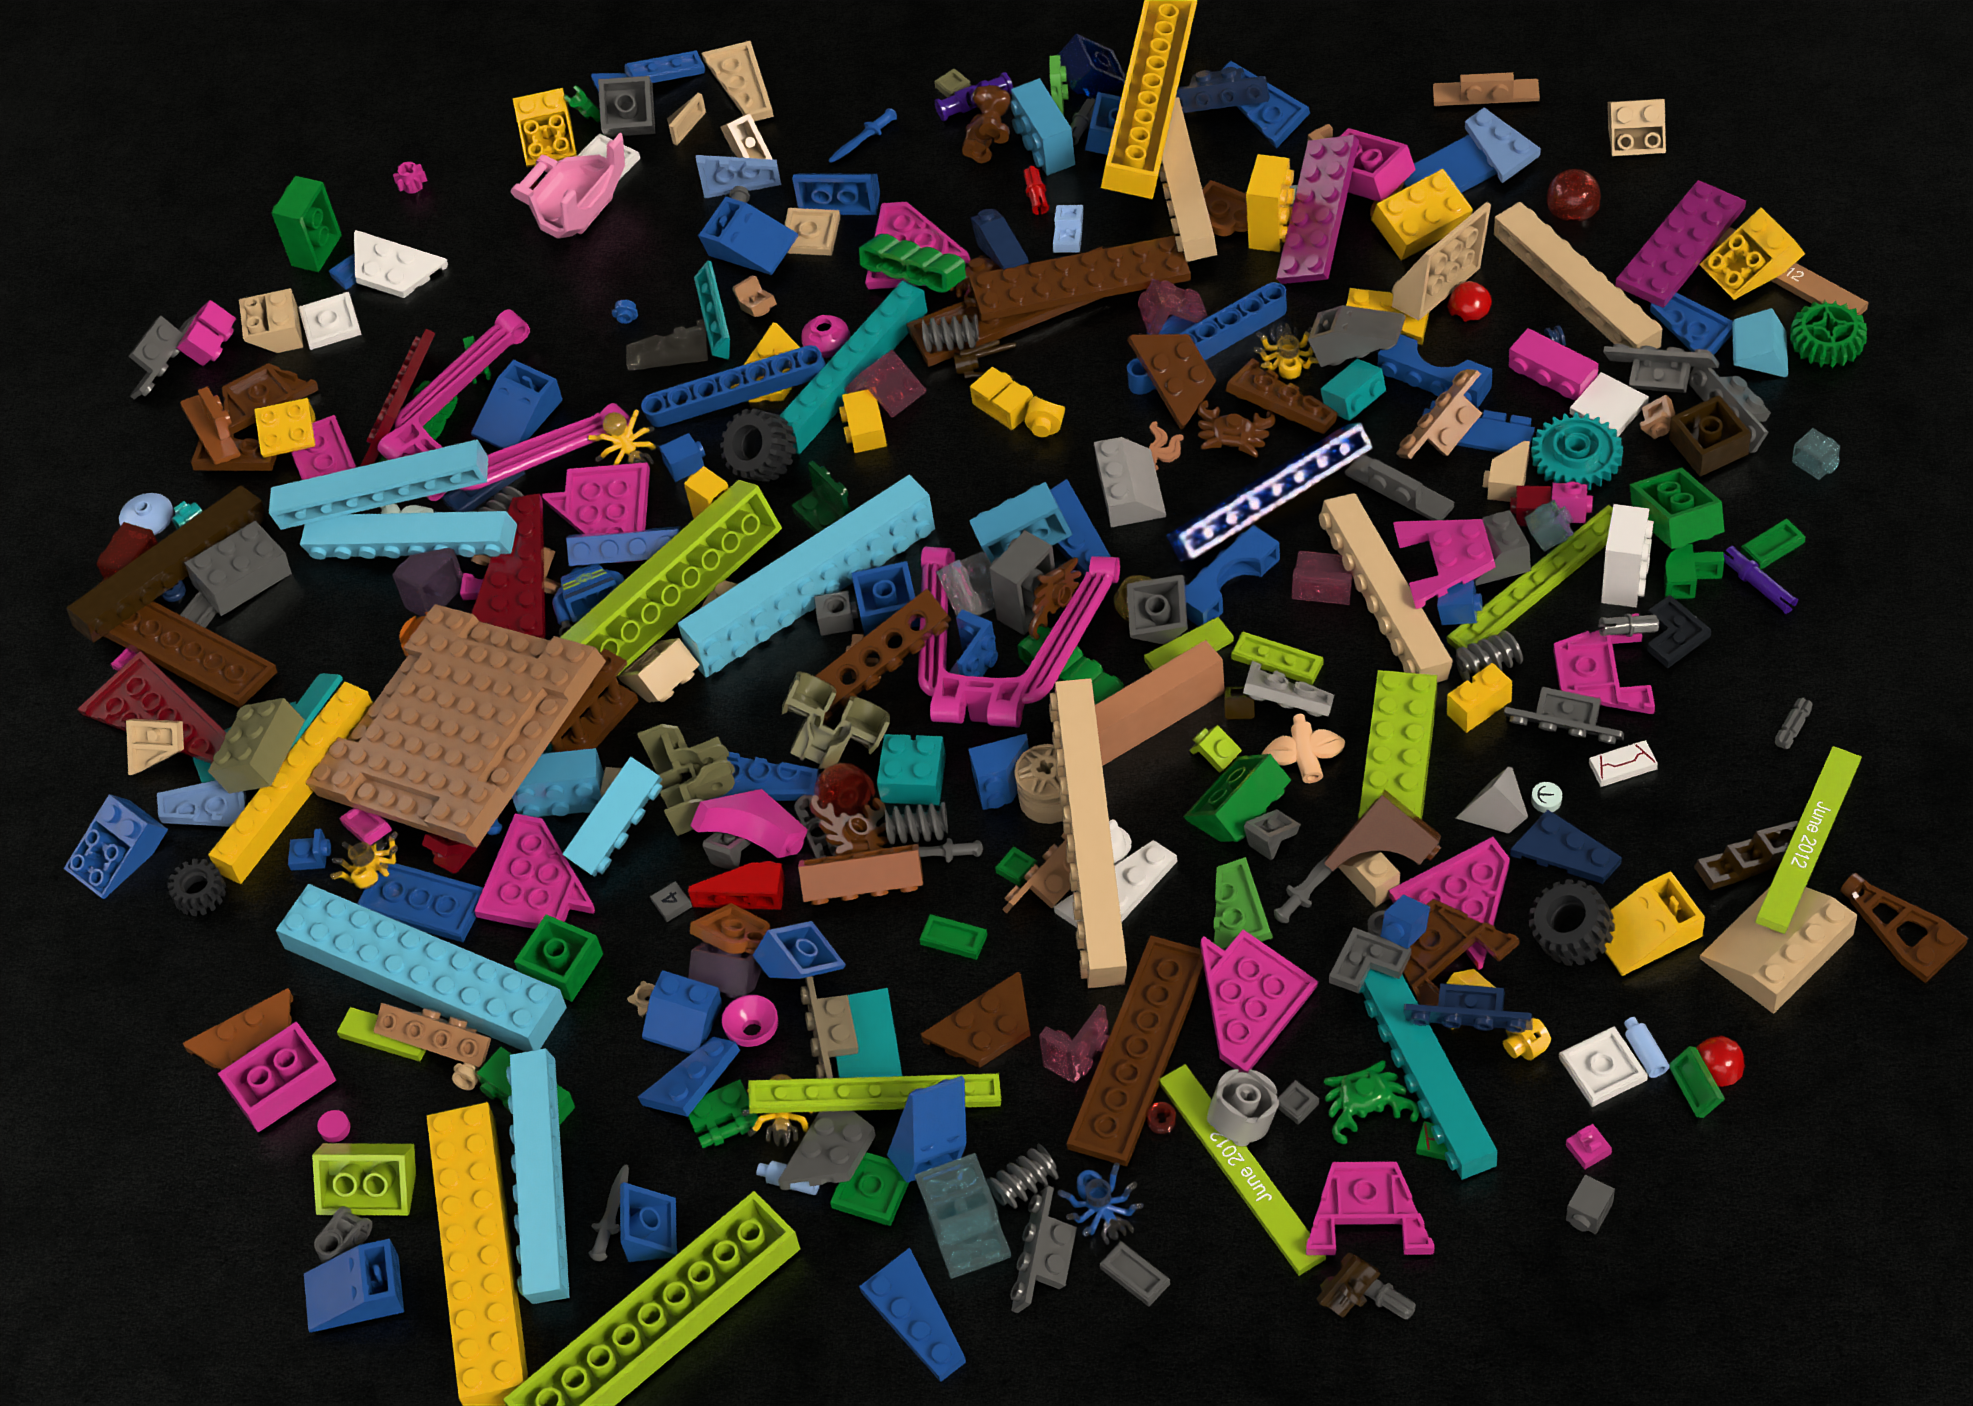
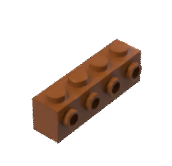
M918 844L800 860L798 865L803 901H811L812 905L824 904L829 902V898L841 897L843 901L853 900L859 897L858 894L870 893L871 896H882L888 894V890L899 888L901 892H911L917 890L918 886L923 885Z

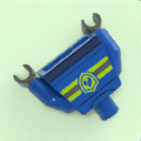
M592 564L585 568L576 567L570 574L561 578L562 587L557 590L552 601L557 622L559 625H562L559 630L560 637L572 627L570 625L571 621L574 623L583 618L625 580L621 573L607 569L604 570L599 564Z

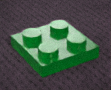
M866 1152L850 1181L839 1182L830 1204L832 1209L891 1226L909 1182L907 1183L890 1159Z

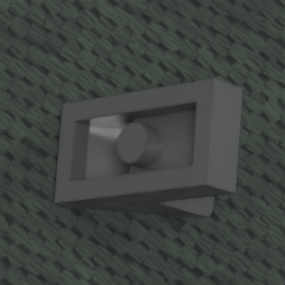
M1276 809L1247 821L1244 825L1248 845L1268 859L1273 860L1281 841L1296 835L1301 824Z
M715 832L703 841V848L711 864L733 870L740 865L741 851L753 842L732 834Z

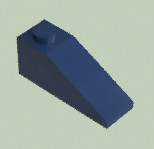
M985 209L980 211L977 216L971 217L978 247L1001 269L1014 268L1029 262L1028 257L1006 220L995 209Z

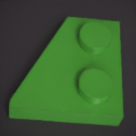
M1060 55L1050 56L1051 97L1064 116V100H1069L1068 84H1063V82L1067 81L1066 66H1061Z

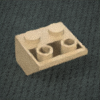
M1665 99L1608 102V130L1612 156L1666 153Z
M291 288L239 299L242 332L245 342L276 353L303 348L299 309Z

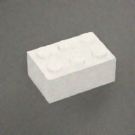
M1614 504L1605 551L1601 603L1637 607L1638 596L1644 597L1654 521L1648 520L1649 508Z

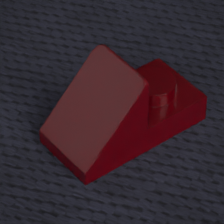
M433 833L425 834L422 843L423 846L431 849L432 854L435 855L433 862L452 873H457L477 849Z

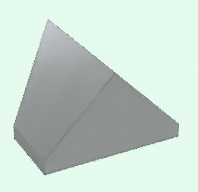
M1507 767L1488 783L1456 819L1505 833H1510L1527 819L1528 814L1513 768Z

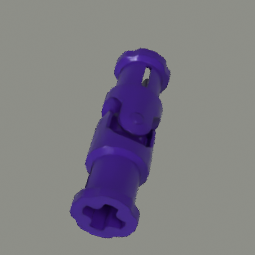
M1003 72L998 78L990 81L983 80L977 85L954 92L953 96L943 100L936 99L935 107L941 120L946 121L951 115L959 112L965 113L977 108L978 106L972 99L973 92L977 87L996 85L1002 90H1006L1009 95L1012 94L1011 89H1013V85L1008 74Z

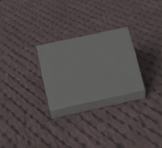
M1183 575L1127 584L1131 638L1165 645L1188 629L1185 580Z

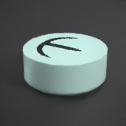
M1542 782L1533 788L1531 803L1535 809L1545 813L1547 809L1554 812L1560 807L1562 791L1557 785L1550 782Z

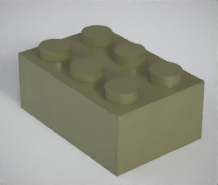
M285 698L243 706L237 712V718L231 729L226 733L221 748L214 755V761L208 772L229 794L271 786L305 720Z

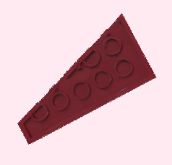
M425 329L421 338L415 337L366 442L370 443V447L361 466L374 464L379 454L378 444L384 436L389 434L433 340L434 332Z
M540 494L512 498L507 512L517 523L511 554H500L497 557H491L471 614H474L480 622L545 639L543 500Z
M141 651L77 709L84 716L126 731V720L183 721L184 750L180 752L210 764L214 761L213 757L221 748L226 732Z

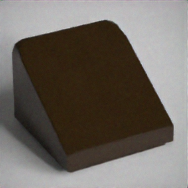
M1244 687L1225 688L1226 719L1254 718V699L1248 694L1243 693Z

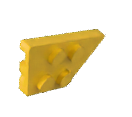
M773 322L744 365L800 347L777 323ZM791 368L783 370L782 373L789 371ZM765 376L757 378L756 381L763 379ZM739 384L731 386L730 389L737 387ZM792 387L751 399L749 402H760L763 400L783 401Z

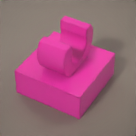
M1593 1124L1588 1125L1578 1131L1577 1134L1566 1139V1146L1584 1169L1611 1155L1612 1152L1611 1146Z

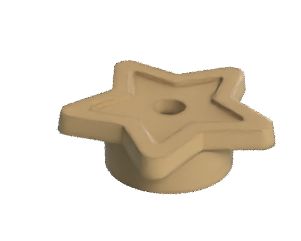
M642 981L635 990V993L627 998L628 1002L638 1006V1014L641 1017L647 1014L649 1000L645 999L650 997L655 985Z

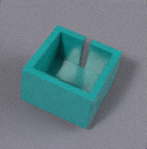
M884 734L877 779L880 800L883 803L940 804L946 761L943 736L916 735V740H911V735Z

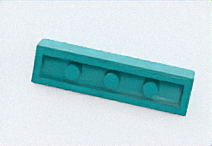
M708 260L695 275V284L712 355L729 359L730 337L712 262Z
M319 674L294 707L305 721L290 750L343 680L342 676L338 674Z

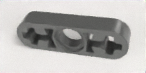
M814 795L801 796L795 803V811L798 821L808 829L805 837L814 858L827 857L823 850V847L826 845L830 853L835 856V850L839 846L828 843L825 839L827 834L821 837L811 835L812 830L819 827V822L821 821L815 815V818L810 819L808 812L805 810L806 807H809L810 800ZM819 799L817 804L820 808L824 809Z

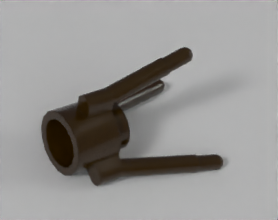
M994 340L954 353L957 374H964L965 379L980 378L985 372H974V369L979 368V357L1015 348L1016 343L996 346L1000 344V341Z

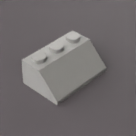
M1122 437L1094 442L1096 462L1111 527L1166 517L1151 449Z

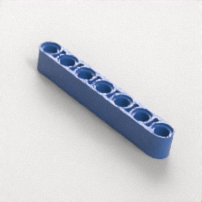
M1277 282L1266 284L1179 334H1189L1205 361L1285 315L1287 311L1286 288ZM1138 357L1130 361L1127 365L1130 391L1141 395L1155 389Z
M812 345L804 346L649 394L643 399L641 407L651 425L663 427L812 381L826 363L819 348ZM817 360L815 363L808 365L810 361ZM791 368L789 371L782 373L783 370ZM765 376L763 379L756 381L757 378ZM739 384L737 387L730 389L731 386ZM713 392L711 395L704 397L707 393ZM687 400L685 403L678 405L681 401ZM661 408L659 411L652 413L655 409Z

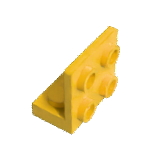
M308 398L255 409L259 444L263 457L307 449L316 445L312 423L316 422V418Z

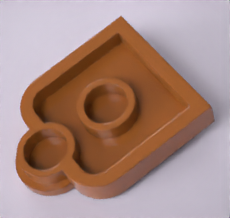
M1210 180L1203 188V194L1213 233L1218 236H1228L1235 231H1248L1246 194Z
M732 903L691 922L690 934L702 939L705 943L732 954L744 952L753 954L767 930H770V924L767 921Z

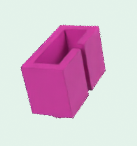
M209 300L199 309L176 348L201 366H204L210 360L214 362L223 350L220 347L223 341L226 342L233 334L234 329L232 325L236 318Z

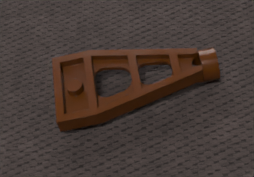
M1857 873L1852 874L1840 890L1843 895L1850 899L1851 904L1900 964L1925 983L1967 943L1968 938L1944 919L1869 884ZM1879 903H1884L1899 913L1889 924L1883 923L1872 911ZM1906 921L1913 922L1925 928L1928 932L1914 947L1906 945L1896 931Z

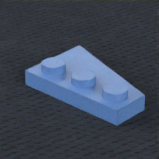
M1486 108L1481 109L1465 121L1466 131L1477 147L1483 150L1487 156V162L1491 167L1495 168L1498 178L1502 183L1540 156L1541 148Z

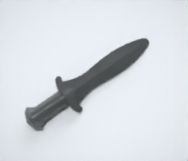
M947 838V842L940 846L919 847L920 857L942 856L945 857L946 862H950L953 856L975 855L979 857L983 852V846L979 840L973 843L953 844L952 840Z
M1326 857L1314 867L1302 884L1295 888L1288 885L1286 891L1290 898L1281 908L1274 910V916L1277 921L1288 923L1290 915L1299 905L1303 907L1311 906L1312 902L1308 900L1311 892L1332 871L1324 864Z
M624 1165L615 1178L602 1220L598 1224H592V1228L598 1232L594 1247L588 1252L590 1258L594 1261L600 1262L607 1258L606 1248L610 1236L620 1231V1226L616 1224V1216L620 1207V1184L623 1182L628 1183V1165Z

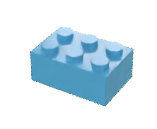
M1040 78L1011 89L1012 101H1010V107L1015 116V119H1012V125L1017 134L1021 133L1026 150L1032 151L1036 166L1038 168L1042 167L1047 176L1074 166L1072 128Z
M1046 482L1033 486L1025 493L1015 498L1007 499L1001 505L989 511L981 512L977 517L969 520L991 564L995 558L1000 557L1008 549L1010 542L1018 538L1024 530L1050 545H1054L1073 535Z
M596 748L541 754L512 796L518 814L538 818L551 815L565 816L581 812L591 813L602 798L600 790L604 777V771Z

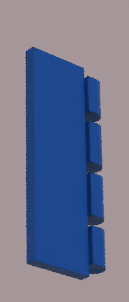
M1432 401L1430 409H1424L1423 415L1429 413L1436 405L1435 401ZM1484 410L1482 418L1477 419L1457 445L1504 453L1523 441H1530V450L1535 427H1530L1532 418L1512 415L1510 423H1507L1506 413Z

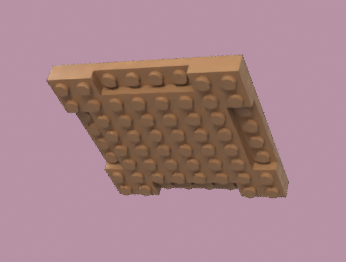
M434 604L403 647L409 655L402 662L400 668L369 708L358 726L353 730L347 740L340 737L337 738L305 783L317 796L477 848L606 661L595 647L555 636L551 641L483 623L474 614Z

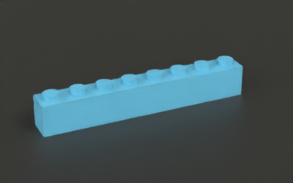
M477 439L271 487L269 514L282 530L486 483L488 455Z
M506 511L347 514L305 524L300 545L312 558L320 560L326 557H338L341 559L363 557L372 559L375 556H387L389 558L412 556L423 558L425 555H436L445 558L449 557V555L473 557L474 555L482 554L497 557L500 554H511L517 523Z
M545 1048L510 1055V1066L506 1070L507 1079L512 1088V1095L508 1097V1106L511 1114H513L510 1137L512 1143L515 1144V1154L511 1157V1164L517 1180V1184L513 1186V1196L518 1204V1215H515L514 1222L516 1231L520 1236V1245L516 1247V1256L519 1264H521L522 1273L518 1277V1288L520 1294L532 1304L570 1298L555 1058Z

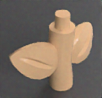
M1297 714L1293 717L1292 737L1281 736L1276 738L1265 748L1262 754H1271L1279 765H1289L1297 762L1302 780L1305 783H1314L1323 778L1317 757L1323 759L1336 756L1343 749L1345 740L1329 730L1318 729L1312 733L1311 724L1306 722L1305 716Z

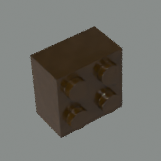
M1720 395L1671 417L1669 440L1700 477L1749 454L1751 432Z

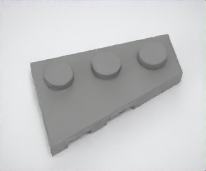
M1252 661L1243 691L1244 694H1248L1251 698L1259 701L1266 699L1277 702L1278 705L1284 708L1295 707L1303 709L1313 716L1325 715L1329 717L1334 698L1333 694L1305 682L1293 684L1285 678V674L1276 670L1273 674H1269L1260 670L1261 664Z

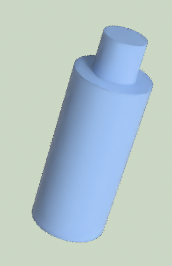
M1635 1017L1627 1019L1624 1022L1628 1029L1625 1036L1649 1077L1655 1078L1664 1074L1670 1065L1644 1023L1639 1024Z
M771 1161L769 1165L759 1163L756 1173L759 1176L766 1177V1183L779 1186L778 1180L788 1164ZM809 1181L791 1183L790 1189L816 1195L820 1185L810 1186Z

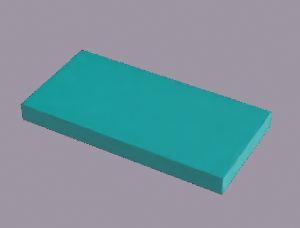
M888 988L848 995L858 1043V1054L836 1056L839 1078L903 1076Z

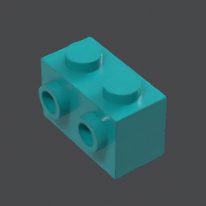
M1356 359L1321 388L1323 403L1338 412L1337 416L1349 421L1386 391L1382 368L1360 359Z

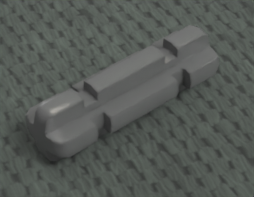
M1804 698L1797 699L1794 709H1791L1782 725V729L1779 730L1775 737L1776 746L1783 749L1791 747L1794 741L1793 738H1796L1805 722V717H1808L1812 710V702Z

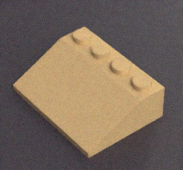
M1486 202L1428 250L1395 283L1392 289V307L1419 321L1450 295L1455 287L1465 282L1480 269L1491 207L1490 203Z
M1769 887L1700 955L1702 961L1773 1014L1854 934L1857 914L1835 898L1807 887L1803 892L1786 934L1755 923L1770 889Z

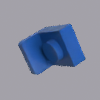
M315 829L314 838L290 840L288 866L291 871L326 867V856L331 854L330 840L325 838L321 829Z

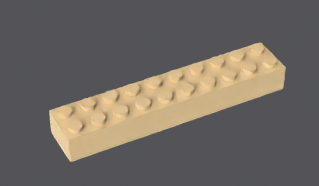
M1090 678L1055 682V693H1050L1049 712L1050 720L1053 722V746L1057 755L1056 772L1057 778H1060L1059 797L1060 805L1063 806L1064 834H1067L1066 856L1067 862L1070 863L1071 892L1076 891L1073 892L1074 920H1080L1077 921L1076 940L1077 948L1083 949V951H1080L1081 960L1079 961L1081 979L1087 978L1088 988L1125 985L1127 962L1092 680Z

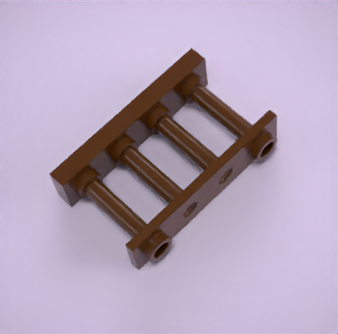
M605 648L600 652L606 662L550 741L553 749L550 753L596 748L639 701L636 693L618 684L616 676L627 665L625 659ZM607 687L608 690L600 698H598V696ZM589 707L587 713L580 719V716ZM571 727V730L567 733V735L563 739H561L563 734Z

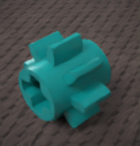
M183 501L173 508L175 516L171 519L176 528L179 529L203 511L195 502L190 505Z

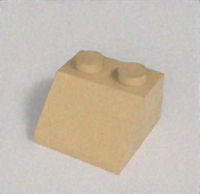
M679 638L661 640L656 642L624 670L618 678L647 702H664L674 694L672 689L679 683H686L695 675L693 671L700 664Z

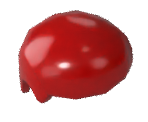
M1468 281L1459 284L1453 289L1447 306L1451 316L1457 314L1465 322L1480 320L1488 314L1492 298L1485 287L1476 282Z
M1725 1036L1707 1038L1697 1046V1050L1717 1086L1732 1085L1742 1077L1745 1067L1744 1056L1740 1046L1735 1041Z

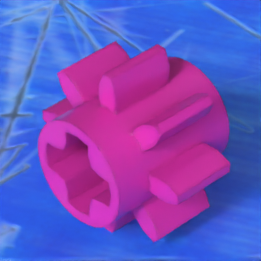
M413 162L402 163L398 166V173L393 174L399 191L404 190L411 194L423 189L422 182L427 181L421 164L416 165Z

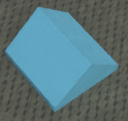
M1771 308L1734 319L1732 322L1734 365L1787 377V332L1774 310Z

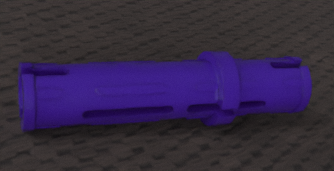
M1734 546L1726 549L1734 559L1723 553L1724 562L1739 574L1738 577L1742 581H1748L1783 610L1785 614L1793 610L1784 601L1786 600L1788 603L1796 606L1798 603L1796 597L1792 596L1760 570L1757 562L1748 560Z

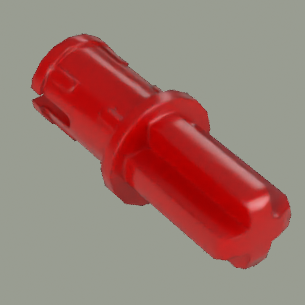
M1029 166L1023 172L1027 185L1026 195L1030 197L1033 213L1039 215V207L1041 214H1044L1049 210L1045 196L1046 186L1041 181L1039 169Z

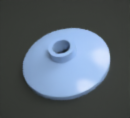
M141 494L132 498L124 505L119 515V523L123 531L132 537H151L163 531L170 524L174 513L173 506L168 498L161 494Z

